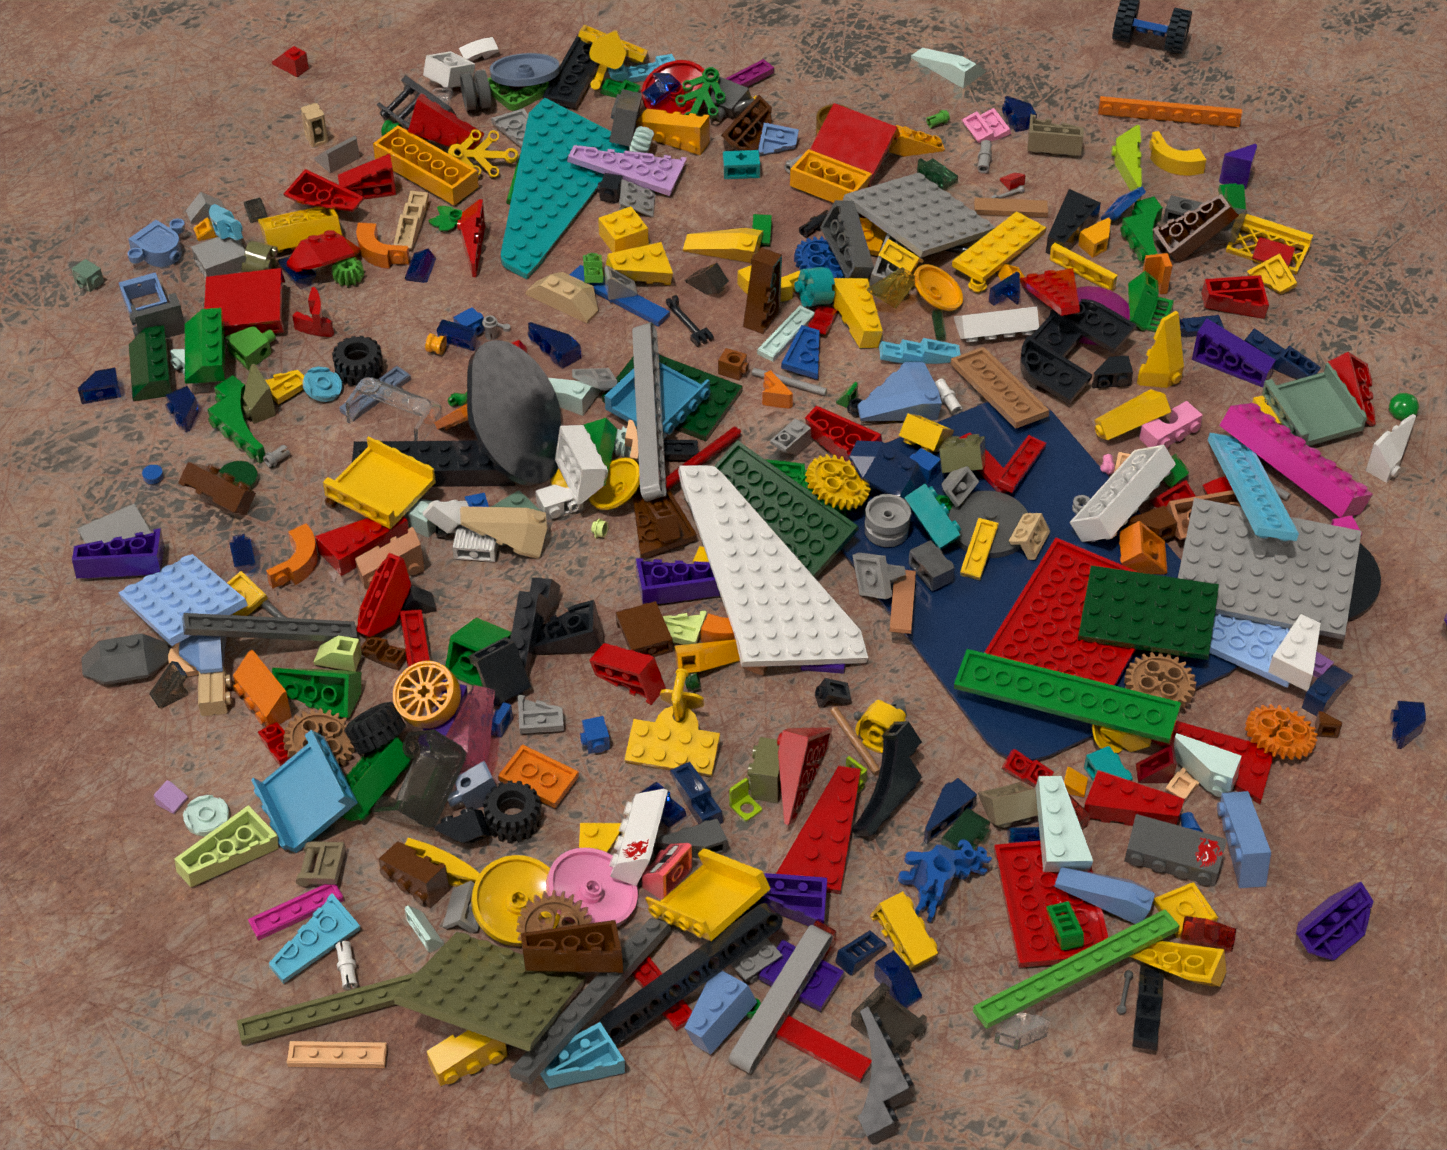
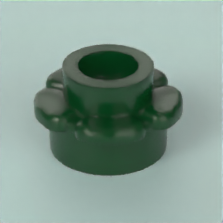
M688 673L689 675L685 680L687 690L691 689L695 693V690L701 689L698 673Z

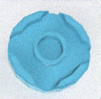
M318 366L309 369L302 381L306 394L322 402L335 400L342 389V380L339 375L331 372L326 367Z

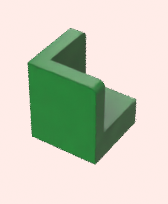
M1177 454L1172 456L1176 465L1170 470L1171 473L1163 478L1169 487H1172L1189 474L1188 467Z

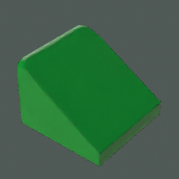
M854 382L838 398L836 404L847 408L849 402L857 398L858 383Z

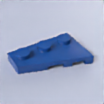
M801 325L781 363V368L818 379L820 330Z

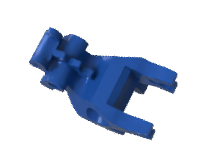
M960 840L958 847L962 846L961 850H951L944 845H936L933 850L928 852H907L904 861L908 865H914V867H911L910 872L901 871L898 875V881L904 885H914L917 887L919 904L915 909V913L919 915L921 911H924L925 906H928L927 913L929 915L927 921L931 923L936 907L942 904L954 877L966 879L969 877L970 871L981 875L986 874L987 868H982L983 863H990L992 857H987V851L983 847H978L977 851H974L967 840Z

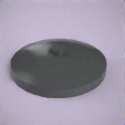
M978 491L970 493L960 506L956 507L953 505L950 510L949 519L951 521L955 520L962 529L959 532L961 537L954 542L967 552L978 518L999 523L988 558L1011 555L1022 547L1021 544L1011 545L1009 539L1023 514L1028 512L1018 500L1001 492Z

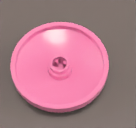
M576 848L561 854L552 864L546 879L548 896H552L553 890L556 891L557 896H560L565 891V898H569L574 894L573 901L575 903L582 900L580 908L588 907L586 915H592L590 923L616 920L617 927L626 922L632 914L637 903L638 890L637 885L635 886L610 877L612 867L609 864L612 855L594 848ZM560 909L557 910V913L559 915H561ZM571 917L564 918L569 923H573L575 921Z

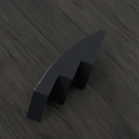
M1140 965L1132 1047L1157 1050L1163 998L1164 970Z

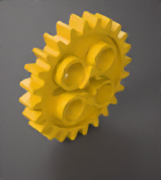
M828 454L824 458L821 455L818 459L814 458L805 474L807 476L805 481L809 483L808 488L814 489L812 494H818V500L824 499L825 505L829 502L832 503V508L838 505L841 510H843L844 506L848 510L851 507L857 509L858 505L862 506L871 490L869 488L870 484L860 478L854 465H851V461L845 462L843 456L837 459L835 454L832 458Z

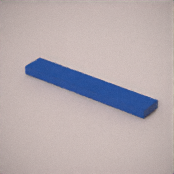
M579 265L569 275L584 282L583 266ZM603 277V283H588L594 287L595 294L609 300L605 288V277ZM638 294L633 297L609 300L658 327L670 316V311Z

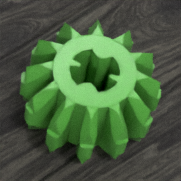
M354 257L335 262L332 266L335 282L339 283L340 286L346 285L347 287L349 285L355 286L356 282L360 283L364 277V268L361 261Z

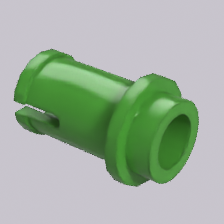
M940 110L939 113L926 118L927 125L932 128L941 123L945 124L950 120V115L947 110Z

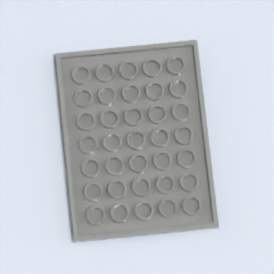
M1194 498L1178 578L1219 584L1215 610L1217 614L1289 629L1292 628L1300 614L1321 623L1319 635L1344 640L1361 538L1360 530L1290 517L1299 533L1297 541H1281L1272 537L1261 538L1255 534L1242 507Z

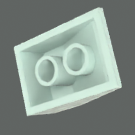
M1176 733L1174 741L1176 761L1213 795L1221 797L1222 793L1232 792L1239 774L1241 755Z

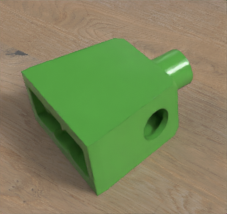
M252 326L228 335L225 339L228 351L249 371L252 364L257 365L270 356V342L274 341L276 337L272 330L261 333L256 327Z

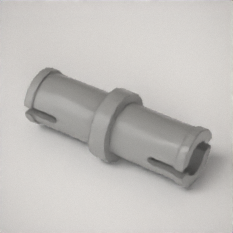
M989 140L981 142L980 152L977 157L979 160L977 170L983 174L989 171V162L992 159V143Z

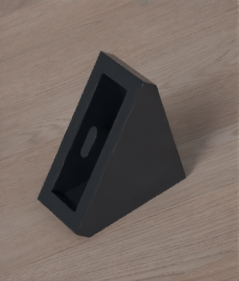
M411 584L408 597L405 599L401 611L422 610V614L436 612L433 594Z

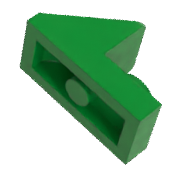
M1243 184L1219 185V194H1222L1234 208L1246 210L1245 188Z

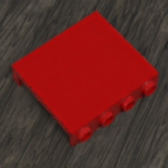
M833 103L810 150L872 173L868 187H871V182L893 139L898 140L900 132L897 126Z
M277 268L206 277L204 309L222 308L225 337L252 326L256 327L261 333L272 330L273 333L284 332L281 316L282 283H285L282 269Z

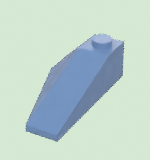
M1065 867L1060 868L1054 885L1056 888L1134 924L1145 919L1151 909L1155 895L1152 889L1130 879Z

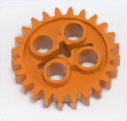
M1269 704L1268 708L1264 705H1261V708L1255 707L1254 711H1250L1245 722V730L1248 731L1247 736L1252 737L1250 742L1258 743L1257 748H1265L1264 753L1270 751L1273 757L1278 754L1282 759L1285 756H1288L1290 760H1293L1294 756L1298 759H1301L1302 755L1307 757L1309 753H1312L1316 745L1318 734L1315 733V727H1310L1311 721H1304L1305 716H1297L1298 711L1292 713L1289 707L1283 710L1280 705L1277 708H1274L1272 704Z

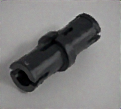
M825 210L818 216L811 217L809 222L799 227V233L803 237H807L813 231L820 230L829 210Z

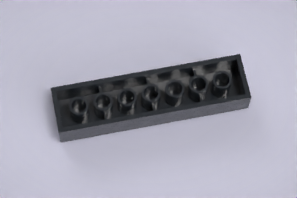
M478 440L381 441L383 444L396 448L399 452L412 456L417 461L434 468L436 483L432 487L515 486L514 481L505 477L493 466L494 463L488 455L484 456L476 443ZM354 441L352 462L368 447L367 441Z

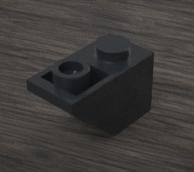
M1129 356L1109 357L1094 372L1092 388L1131 386L1133 369Z
M473 807L461 810V815L453 817V815L444 817L440 820V824L434 826L435 831L466 844H472L491 836L483 811L473 809Z

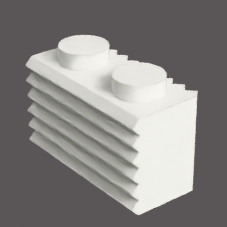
M458 528L453 543L454 559L495 562L499 544L496 543L497 539L487 534L482 536L468 528Z

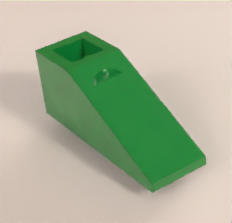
M1146 271L1128 283L1130 321L1143 331L1147 327L1159 294L1158 280Z

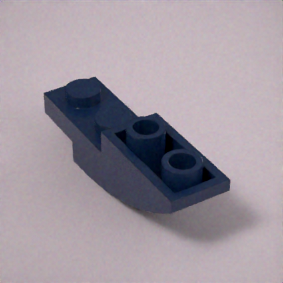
M1255 328L1244 340L1276 360L1274 370L1284 375L1301 379L1317 374L1322 368L1291 346L1284 349Z

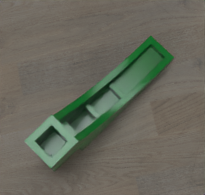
M1155 196L1135 201L1132 216L1123 218L1122 227L1120 228L1122 237H1125L1130 248L1134 250L1139 261H1142L1143 264L1146 255L1158 254L1153 240V228L1161 221L1163 207Z
M232 375L214 387L217 403L207 409L209 414L208 421L213 428L220 430L225 438L232 440L237 448L243 449L249 458L255 459L261 464L264 462V446L249 431L243 418L242 407H244L243 397L246 387L245 384Z

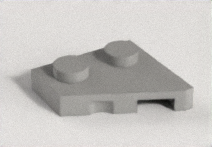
M609 368L572 369L573 378L597 389L608 391L617 385V380Z

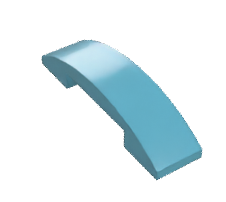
M672 54L656 56L653 63L625 67L622 64L617 69L607 67V71L614 80L624 81L626 79L631 82L645 81L648 75L660 65L675 61Z

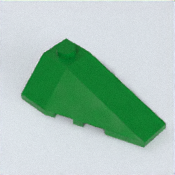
M272 668V674L286 690L287 697L301 701L310 708L317 710L322 708L325 714L328 710H331L332 716L339 713V717L349 718L361 695L362 672Z

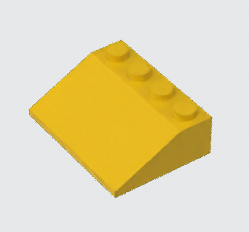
M317 206L258 219L265 244L278 247L277 253H281L283 249L287 248L295 250L301 240L307 239L311 235L323 234L327 230H334L342 235L338 215L332 208Z

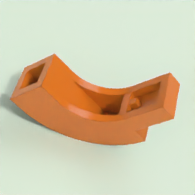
M358 223L356 229L358 247L361 250V256L367 262L389 269L390 264L409 265L410 255L408 246L383 244L378 241L377 224Z
M307 523L288 531L290 544L295 550L293 556L287 561L266 570L268 582L272 589L284 585L291 580L294 585H297L304 581L314 570L318 553L314 534Z
M708 613L701 628V642L734 640L735 635L729 618Z

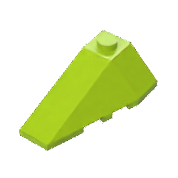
M1140 125L1134 126L1117 137L1115 146L1111 148V157H1114L1115 165L1130 191L1142 186L1139 145L1141 144Z

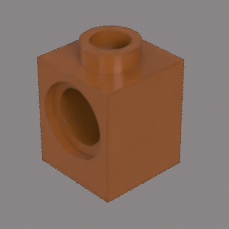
M725 348L718 360V374L740 381L743 374H746L749 369L747 354Z

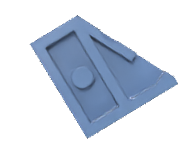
M764 123L758 149L759 156L795 149L799 129Z

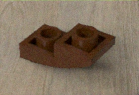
M371 636L360 647L364 657L392 669L399 670L406 660L405 649L389 645L387 639Z

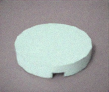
M203 795L189 802L186 811L184 810L183 813L185 826L189 832L197 836L208 835L229 820L230 817L228 805L221 798L213 797V795Z

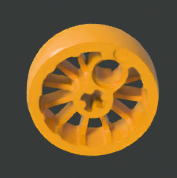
M422 661L409 666L398 677L393 689V702L399 715L409 724L423 729L438 727L447 722L456 712L461 700V689L455 675L446 666L434 661ZM444 690H447V693H444L443 695H441V698H439L440 693ZM426 707L427 716H422L424 708ZM432 707H439L436 712H432ZM417 708L415 715H411V713Z

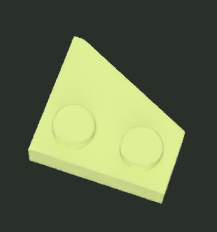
M700 611V615L688 616L687 613L678 614L677 616H663L673 642L683 645L697 644L702 625L707 617V611Z

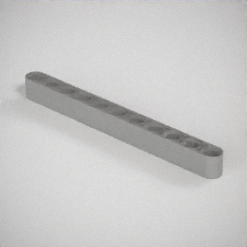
M652 322L632 329L640 491L646 502L666 496L658 336L655 325Z

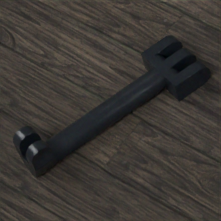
M677 295L672 296V299H666V305L693 333L690 335V340L696 347L700 346L701 342L703 344L706 343L707 339L709 341L714 339L713 334L707 327L700 330L678 307L679 298Z

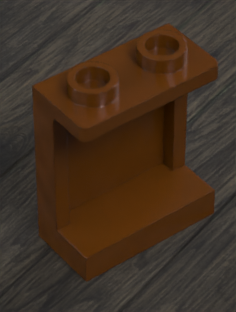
M656 601L616 612L617 628L621 629L629 650L653 657L673 652V639Z

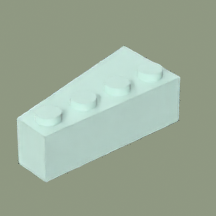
M1039 776L1035 789L1043 872H1059L1061 867L1090 871L1093 859L1062 776Z

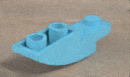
M216 204L211 205L209 216L215 234L221 239L227 237L234 240L242 239V225L238 220L234 219L232 212Z

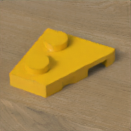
M1280 254L1247 271L1249 276L1261 275L1263 284L1280 295L1298 286Z
M580 823L579 848H594L609 853L613 849L617 837L622 834V832H619L621 823Z

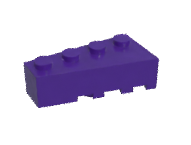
M161 528L153 529L154 533L145 535L143 532L134 533L135 537L122 539V536L115 537L107 543L101 540L74 546L72 563L76 579L153 575L160 572L165 547Z

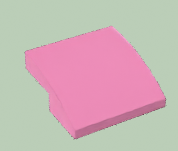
M994 108L981 115L975 112L962 119L963 124L978 143H981L983 140H998L1011 134L1010 128Z

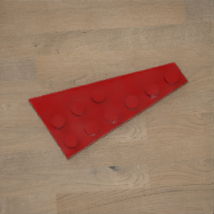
M1073 268L1059 271L1047 270L1044 274L1031 273L1027 274V277L1020 278L1021 286L1061 316L1080 312Z
M1176 721L1170 744L1151 739V741L1161 747L1174 746L1175 736L1178 733L1241 755L1239 774L1234 785L1236 787L1235 790L1237 792L1248 791L1250 796L1254 798L1253 801L1260 805L1273 755L1270 751L1264 753L1265 748L1263 747L1257 748L1258 743H1251L1244 739Z
M844 766L837 767L776 874L827 878V893H841L861 769Z

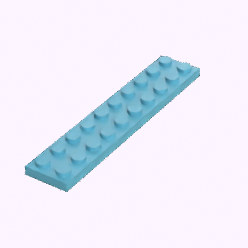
M1210 433L1208 442L1255 534L1261 538L1272 537L1281 541H1297L1299 533L1256 453L1234 436Z

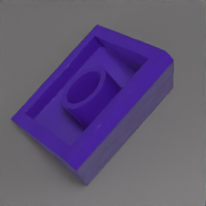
M1252 144L1224 154L1219 178L1221 184L1237 183V185L1243 184L1244 188H1247L1257 145Z

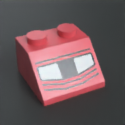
M689 843L670 844L665 850H661L657 854L655 861L650 866L647 865L641 876L642 888L660 900L674 890L692 871V845Z

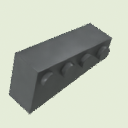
M835 200L820 228L845 277L868 279L874 269V265L854 201Z

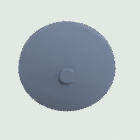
M522 53L498 59L490 66L491 79L507 86L541 84L552 80L560 72L559 61L556 58L539 53Z

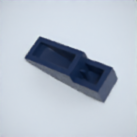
M691 762L670 770L683 800L698 825L704 821L718 819L719 823L722 824V810L712 798L710 788Z

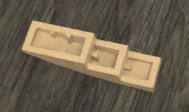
M410 191L408 203H405L403 215L400 214L394 245L408 246L409 250H412L426 212L429 199L428 192Z

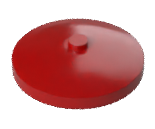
M675 60L664 63L654 69L642 86V101L645 108L663 110L671 114L680 112L681 115L690 112L696 98L688 101L684 107H678L675 99L678 95L690 93L683 90V82L702 76L704 68L692 61ZM703 83L694 86L692 91L700 89ZM703 101L700 110L705 106V101Z

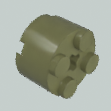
M250 241L244 253L246 261L245 263L242 262L241 272L277 269L278 259H275L278 247Z

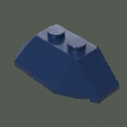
M856 441L848 457L853 462L857 473L863 481L886 494L896 495L905 499L907 495L927 482L918 462L884 442Z

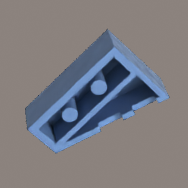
M720 971L707 981L684 1028L693 1044L711 1055L757 1001L748 984L724 971Z

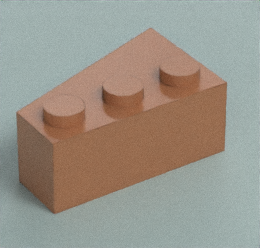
M413 527L409 528L408 533L398 539L396 536L391 538V543L381 548L377 546L355 558L357 572L364 589L369 588L375 571L382 561L386 559L388 553L404 558L409 576L425 571L421 543Z

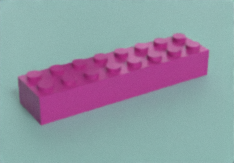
M1248 403L1230 406L1219 425L1340 518L1362 513L1373 495L1367 490V486L1353 480L1351 474L1341 471L1336 467L1335 462L1325 459L1321 456L1319 450L1309 447L1305 444L1306 441L1290 433L1291 430L1288 427L1278 424L1273 416L1262 412L1257 404Z

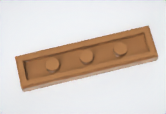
M975 197L974 211L978 215L1011 216L1018 212L1026 217L1047 218L1048 201Z

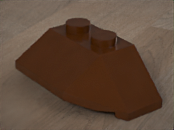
M758 95L728 126L721 136L734 149L740 151L757 150L764 123L772 124V107Z

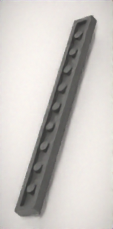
M650 918L621 949L623 973L600 972L553 1022L531 1051H527L509 1070L511 1078L531 1084L671 931L670 925L667 922Z

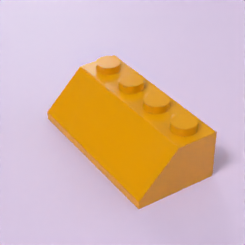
M808 149L790 169V186L834 203L835 200L843 201L845 194L867 188L872 173Z

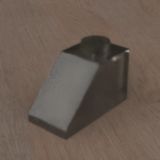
M718 263L701 268L685 279L687 284L706 295L711 293L716 295L725 289L724 285L729 282Z

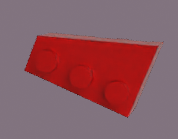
M1261 275L1205 279L1201 295L1205 308L1265 319L1269 303Z
M603 643L589 659L597 677L616 687L622 685L630 689L629 694L633 696L639 694L645 697L646 703L650 705L660 696L661 690L666 689L656 659L651 655Z

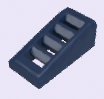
M869 930L839 949L835 962L852 976L886 948L887 944ZM868 941V942H869L871 945H873L874 947L872 948V947H871L870 945H868L866 942Z

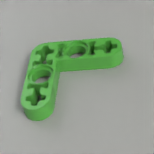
M491 77L488 78L491 96L510 111L520 110L543 98V94L549 86L547 81L537 85L526 86L515 92L509 86L499 84L493 81Z

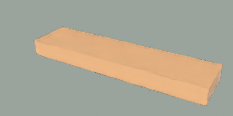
M290 1041L287 1066L385 1068L388 1046L387 1043Z

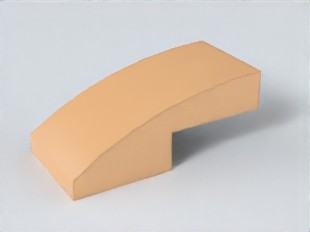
M629 420L625 436V446L632 447L630 458L638 463L637 430L633 420Z
M1182 768L1180 772L1177 771L1165 790L1175 796L1184 798L1186 801L1200 783Z

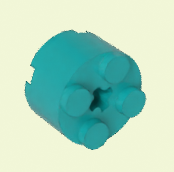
M816 267L800 270L798 281H795L794 287L795 291L799 292L803 307L831 304L834 300L835 291H832V285L835 282L829 268Z

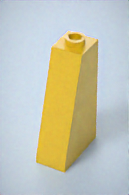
M1150 389L1094 419L1096 434L1098 437L1109 440L1170 413L1171 409L1166 395Z

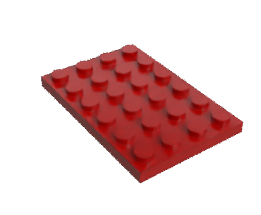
M1040 841L994 845V854L1018 968L1055 965L1109 938L1102 908L1054 887L1059 872H1043ZM1069 901L1084 933V945L1061 950L1046 906ZM1067 912L1056 914V916L1067 914Z

